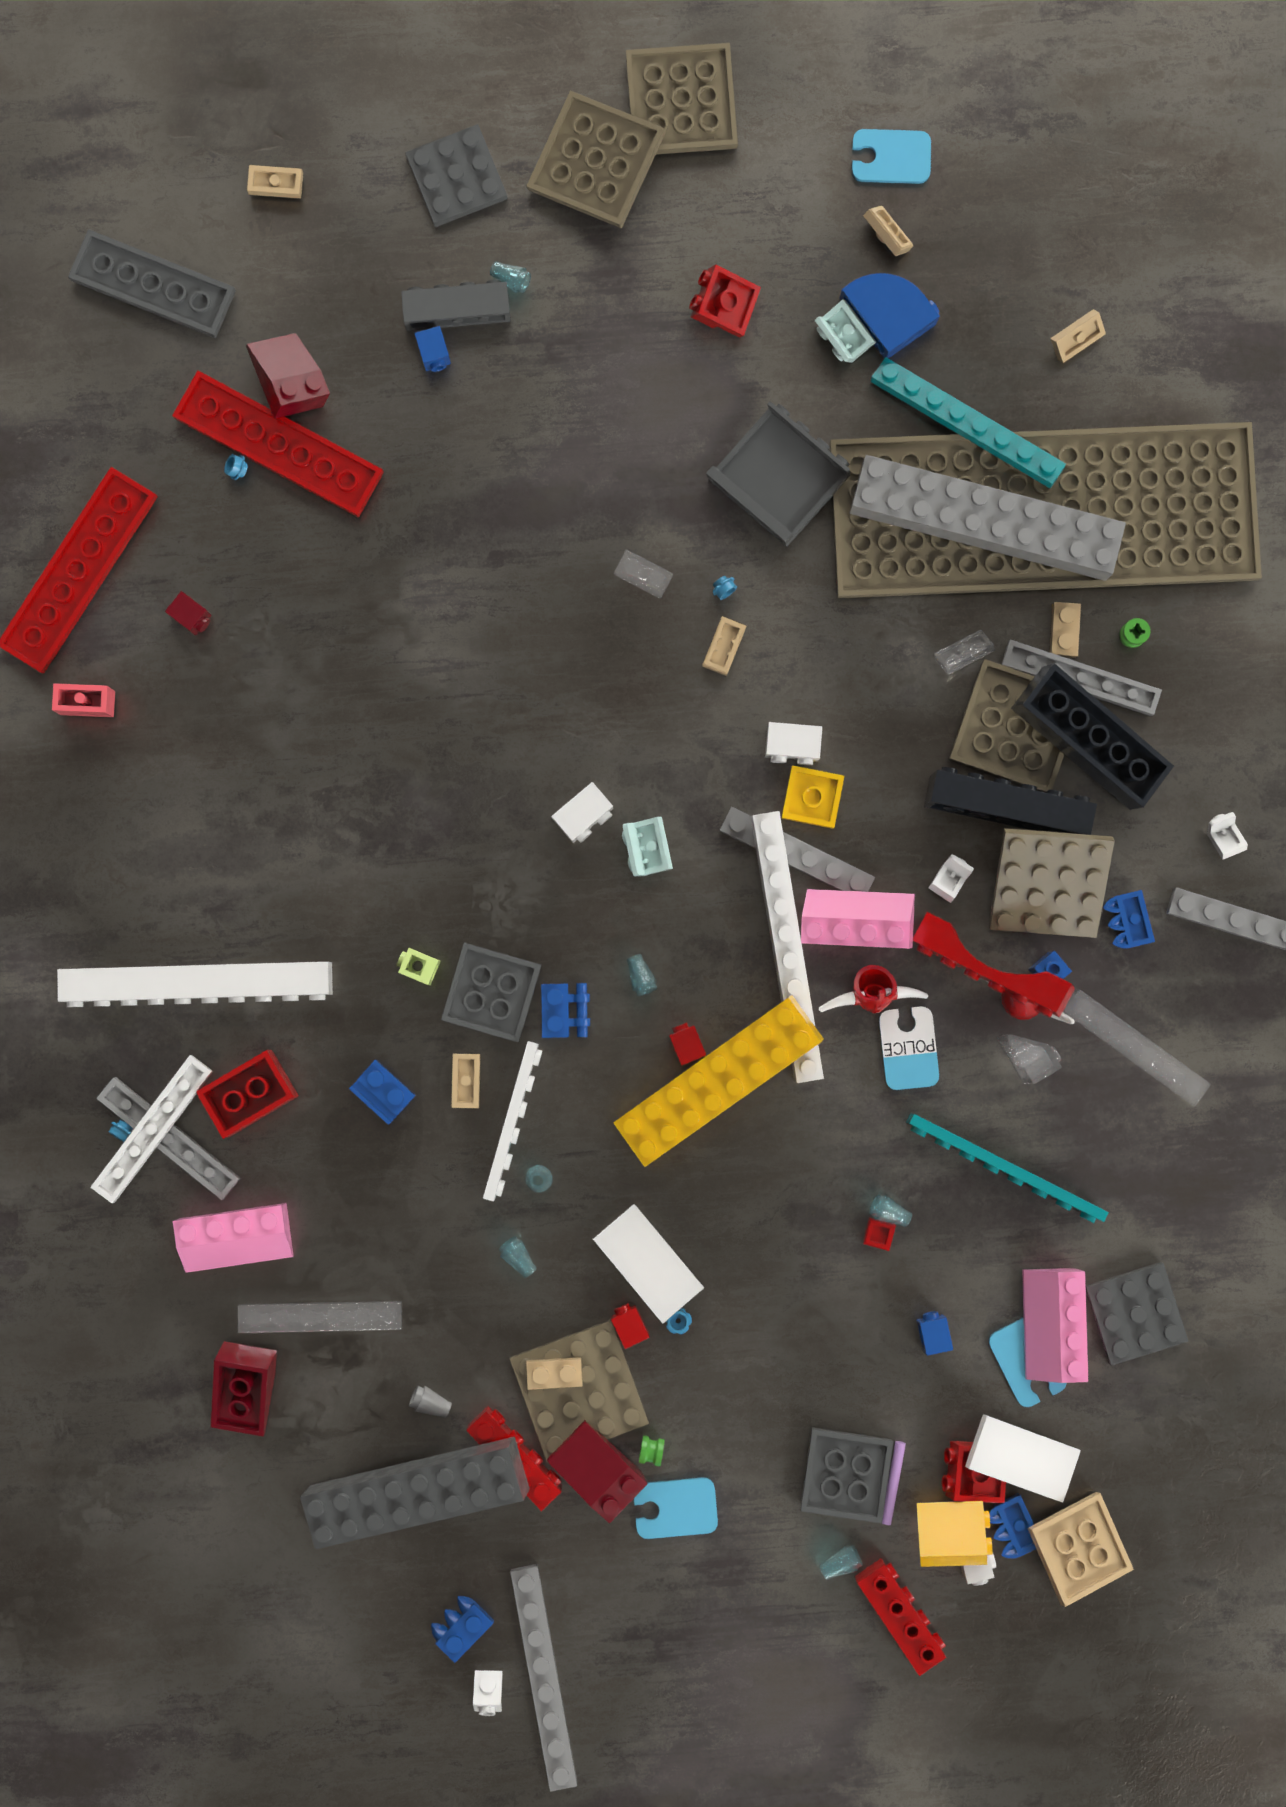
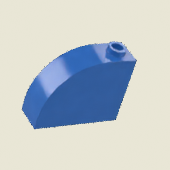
M876 273L860 277L842 288L839 297L840 300L847 301L876 340L874 346L884 359L885 357L890 358L934 327L940 317L936 304L932 300L928 301L918 287L910 281L892 274Z

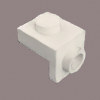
M1233 812L1215 816L1208 825L1207 835L1222 860L1247 850L1248 846L1235 825L1236 816Z
M952 854L941 866L928 888L951 903L974 869L966 861Z
M475 1670L473 1707L474 1711L479 1712V1715L493 1716L495 1712L502 1711V1671Z

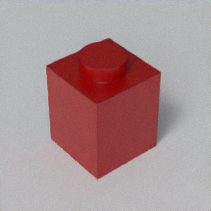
M686 1022L672 1028L674 1033L669 1035L681 1066L706 1056L694 1025L689 1027Z
M627 1303L614 1310L615 1314L611 1316V1321L625 1349L650 1338V1334L636 1304L630 1307Z

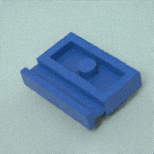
M374 1060L349 1088L388 1125L416 1096L378 1060Z

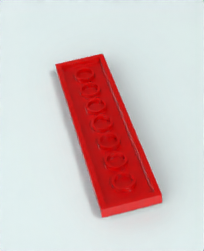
M197 370L172 415L177 421L358 518L384 473L380 467L286 417L274 419L272 411L268 407Z
M110 467L2 634L0 648L44 674L158 496L123 473Z

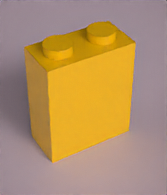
M983 1501L917 1503L921 1567L987 1565V1555H993L992 1539L986 1538L985 1528H990L989 1511H984Z

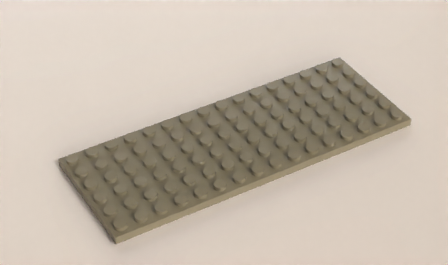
M1252 422L1013 432L1066 463L1064 470L1051 489L959 434L830 440V452L835 457L838 454L841 455L850 464L848 466L850 477L832 496L837 598L1259 581L1262 578ZM865 455L1126 522L1114 572L1104 581L849 514Z

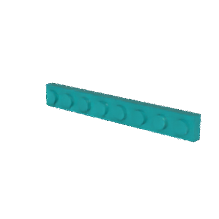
M885 357L871 377L873 384L1050 489L1066 466V463Z
M910 1113L906 1123L912 1125L910 1131L924 1138L927 1133L936 1138L934 1143L948 1150L950 1146L959 1149L958 1155L971 1162L975 1158L985 1162L983 1168L995 1174H998L999 1170L1009 1174L1007 1180L1019 1186H1022L1023 1182L1032 1186L1031 1192L1046 1199L1047 1195L1056 1198L1055 1204L1068 1211L1072 1207L1080 1210L1079 1216L1092 1223H1095L1096 1219L1104 1222L1109 1213L913 1113Z

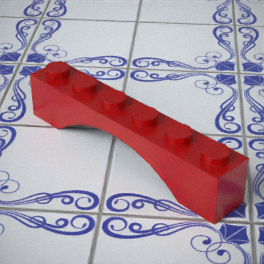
M929 912L926 913L913 937V942L918 946L916 950L928 957H931L932 954L940 957V962L949 968L954 969L955 966L964 969L963 974L975 981H978L979 978L988 981L987 986L999 993H1002L1003 990L1012 993L1011 998L1023 1005L1029 1002L1037 1006V1012L1051 1018L1052 1014L1060 1018L1075 990L1072 983L1048 971L1036 974H1013L985 965L966 950L951 923Z

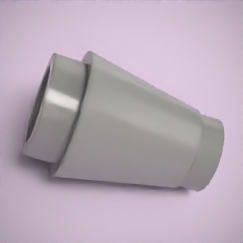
M417 1386L412 1394L409 1407L414 1408V1412L446 1418L452 1403L426 1386L423 1388Z

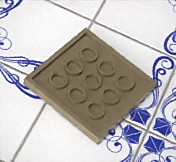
M730 43L626 50L630 114L661 126L666 131L656 154L738 148Z
M570 90L526 187L531 192L622 228L666 131L661 126Z
M984 659L949 760L1019 785L1029 784L1036 786L1037 791L1047 793V790H1052L1064 753L1011 709L1035 676Z
M1004 828L989 921L990 930L1097 938L1114 848V838L1111 836Z
M611 1320L510 1357L546 1461L584 1420L606 1439L649 1424L617 1332ZM581 1357L582 1387L528 1390L527 1360Z

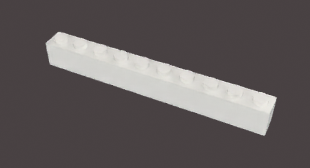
M775 811L752 815L750 817L781 1002L793 995L815 1026L780 812ZM818 1045L791 1063L796 1083L824 1079Z
M332 962L57 969L58 1002H67V1007H83V1002L94 1001V1006H110V1001H121V1006L137 1005V1000H147L148 1005H164V999H174V1004H191V999L201 998V1003H218V998H228V1003L245 1002V997H255V1002H271L272 996H282V1001H299V996L309 995V1000H325V995H333Z

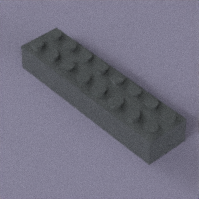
M511 1437L310 1485L300 1496L315 1549L521 1502L524 1501L530 1488L516 1439Z

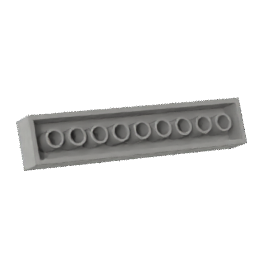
M865 455L849 512L852 515L1104 581L1114 572L1126 522L870 455Z

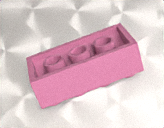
M807 889L802 913L801 943L912 948L915 894Z
M287 1203L186 1217L173 1221L176 1249L186 1273L294 1257Z
M1076 1268L1022 1270L1025 1379L1057 1383L1088 1382L1085 1271Z

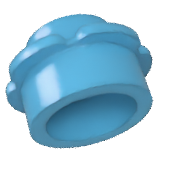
M231 454L225 463V474L229 475L233 480L243 477L248 468V464L244 461L245 457L243 455Z
M726 576L720 577L713 584V595H717L720 600L730 596L737 589L734 583L735 579L733 577L727 578Z
M119 1120L118 1123L111 1122L112 1127L108 1132L120 1141L125 1142L133 1128L122 1120Z
M681 1308L665 1321L667 1322L666 1327L673 1334H684L689 1330L688 1326L692 1323L691 1315L686 1313L684 1308ZM677 1318L681 1319L680 1323H676Z

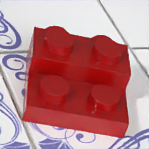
M715 264L708 268V270H704L699 277L698 284L701 285L699 295L695 294L690 302L689 309L693 310L691 318L711 328L719 327L739 338L743 337L761 287Z
M950 1441V1448H946L944 1451V1461L948 1464V1471L941 1481L942 1490L946 1492L945 1496L953 1501L1004 1503L1006 1482L965 1467L973 1442Z

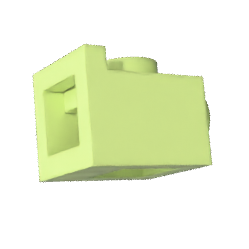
M408 948L407 952L403 951L398 959L397 966L400 967L398 973L431 986L441 961ZM416 961H421L423 964V968L420 971H415L413 968Z

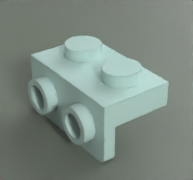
M841 300L823 317L819 316L815 319V322L818 324L816 328L818 333L824 340L829 339L834 346L832 351L840 361L844 360L845 362L852 363L876 343V340L846 300Z
M662 817L623 824L622 839L628 849V866L633 876H647L673 869Z

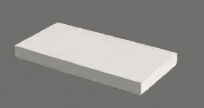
M635 1204L593 1239L662 1324L704 1289V1286Z
M983 1414L965 1467L1063 1503L1081 1450Z

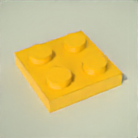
M792 765L781 819L834 829L844 776Z

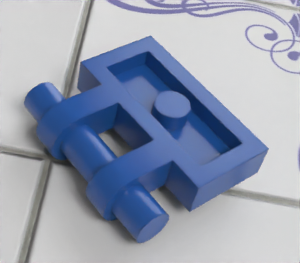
M576 983V994H569L568 984H541L542 1038L569 1037V1027L576 1026L577 1037H588L590 1018H587V1002H590V994H587V983ZM577 1002V1018H569V1003Z

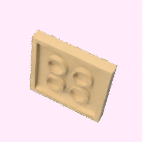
M1095 1492L1028 1528L1061 1606L1066 1607L1134 1570L1101 1493Z

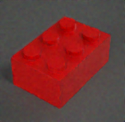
M273 1050L262 1052L196 1091L222 1139L231 1137L299 1096Z

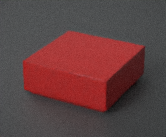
M869 1217L862 1243L890 1251L896 1224Z

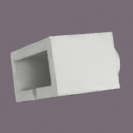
M769 722L767 725L765 757L771 758L770 762L786 763L787 759L797 760L799 765H813V761L818 762L820 759L822 726Z
M591 782L551 817L572 843L576 840L581 843L592 833L590 828L598 822L602 825L612 817L610 811L613 810V805L596 785Z

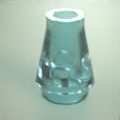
M495 261L490 270L492 277L502 282H507V287L514 293H524L531 280V274L524 267Z
M638 954L628 958L627 963L632 990L636 991L637 996L655 991L657 989V979L643 960L642 955Z
M534 1166L526 1174V1184L534 1192H544L552 1184V1174L544 1166ZM534 1176H541L543 1183L536 1185L533 1179Z
M877 1195L870 1207V1214L874 1216L875 1220L903 1227L908 1226L912 1217L911 1212L904 1209L887 1195Z
M516 1236L507 1240L499 1248L502 1254L501 1258L516 1269L524 1278L536 1270L537 1267L533 1264L523 1241L518 1240Z
M853 1545L850 1547L844 1546L826 1562L820 1564L821 1571L826 1580L857 1572L858 1568L863 1566L860 1555Z

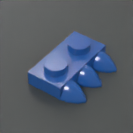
M1142 890L1114 896L1103 906L1105 910L1118 913L1117 916L1111 919L1108 927L1123 932L1114 939L1113 945L1119 948H1132L1155 942Z
M1017 1493L1006 1498L1004 1503L994 1504L995 1507L989 1512L990 1523L1003 1524L996 1530L993 1538L999 1541L1011 1540L1004 1547L1001 1555L1005 1558H1018L1035 1550L1036 1547L1028 1531V1528L1033 1526L1034 1523L1021 1495Z
M466 1596L457 1597L458 1606L462 1614L450 1609L444 1611L445 1620L449 1628L439 1623L431 1624V1631L436 1640L435 1644L454 1663L494 1623V1620L473 1599Z

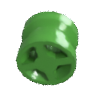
M1133 618L1120 629L1119 637L1122 644L1129 648H1136L1142 645L1150 636V626L1144 619Z
M643 1435L639 1463L652 1462L654 1466L660 1467L665 1439L651 1440L649 1436Z

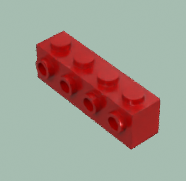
M487 1406L468 1425L466 1431L479 1445L515 1437L530 1488L527 1497L542 1511L562 1492L561 1478L552 1469L549 1471L542 1464L543 1459L534 1449L530 1451L523 1443L525 1441L515 1429L511 1430L505 1424L506 1420L498 1410H492Z
M880 1558L854 1576L857 1584L919 1676L947 1658L943 1651V1648L946 1647L945 1643L937 1632L931 1633L927 1627L930 1621L923 1610L916 1611L911 1603L915 1598L907 1586L900 1587L896 1581L900 1576L891 1562L886 1565L882 1558Z

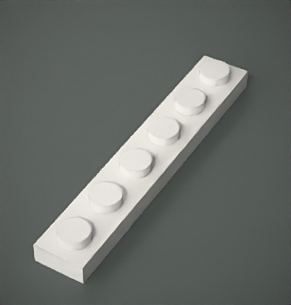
M527 1042L483 1199L494 1201L496 1195L500 1197L502 1195L505 1181L501 1180L504 1169L509 1170L513 1155L508 1154L511 1143H517L520 1129L516 1128L518 1117L524 1118L528 1104L523 1101L526 1091L531 1092L535 1076H531L533 1065H539L542 1050H538V1043Z
M189 1055L92 1184L91 1188L109 1202L115 1203L195 1097L196 1091L201 1089L213 1071L194 1056Z

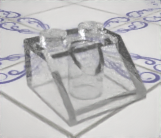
M1001 1034L996 1037L1025 1084H1036L1062 1068L1059 1063L1061 1057L1054 1046L1049 1047L1046 1043L1011 1034Z

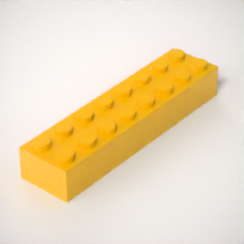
M791 995L613 1123L643 1166L646 1167L820 1044L824 1038L793 995Z

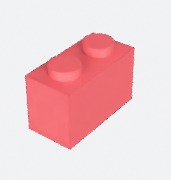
M53 684L52 711L59 715L114 717L115 691L110 687L102 685Z

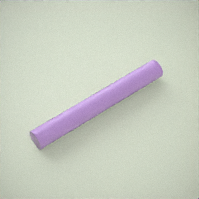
M895 1441L882 1519V1524L891 1525L905 1452L906 1443Z

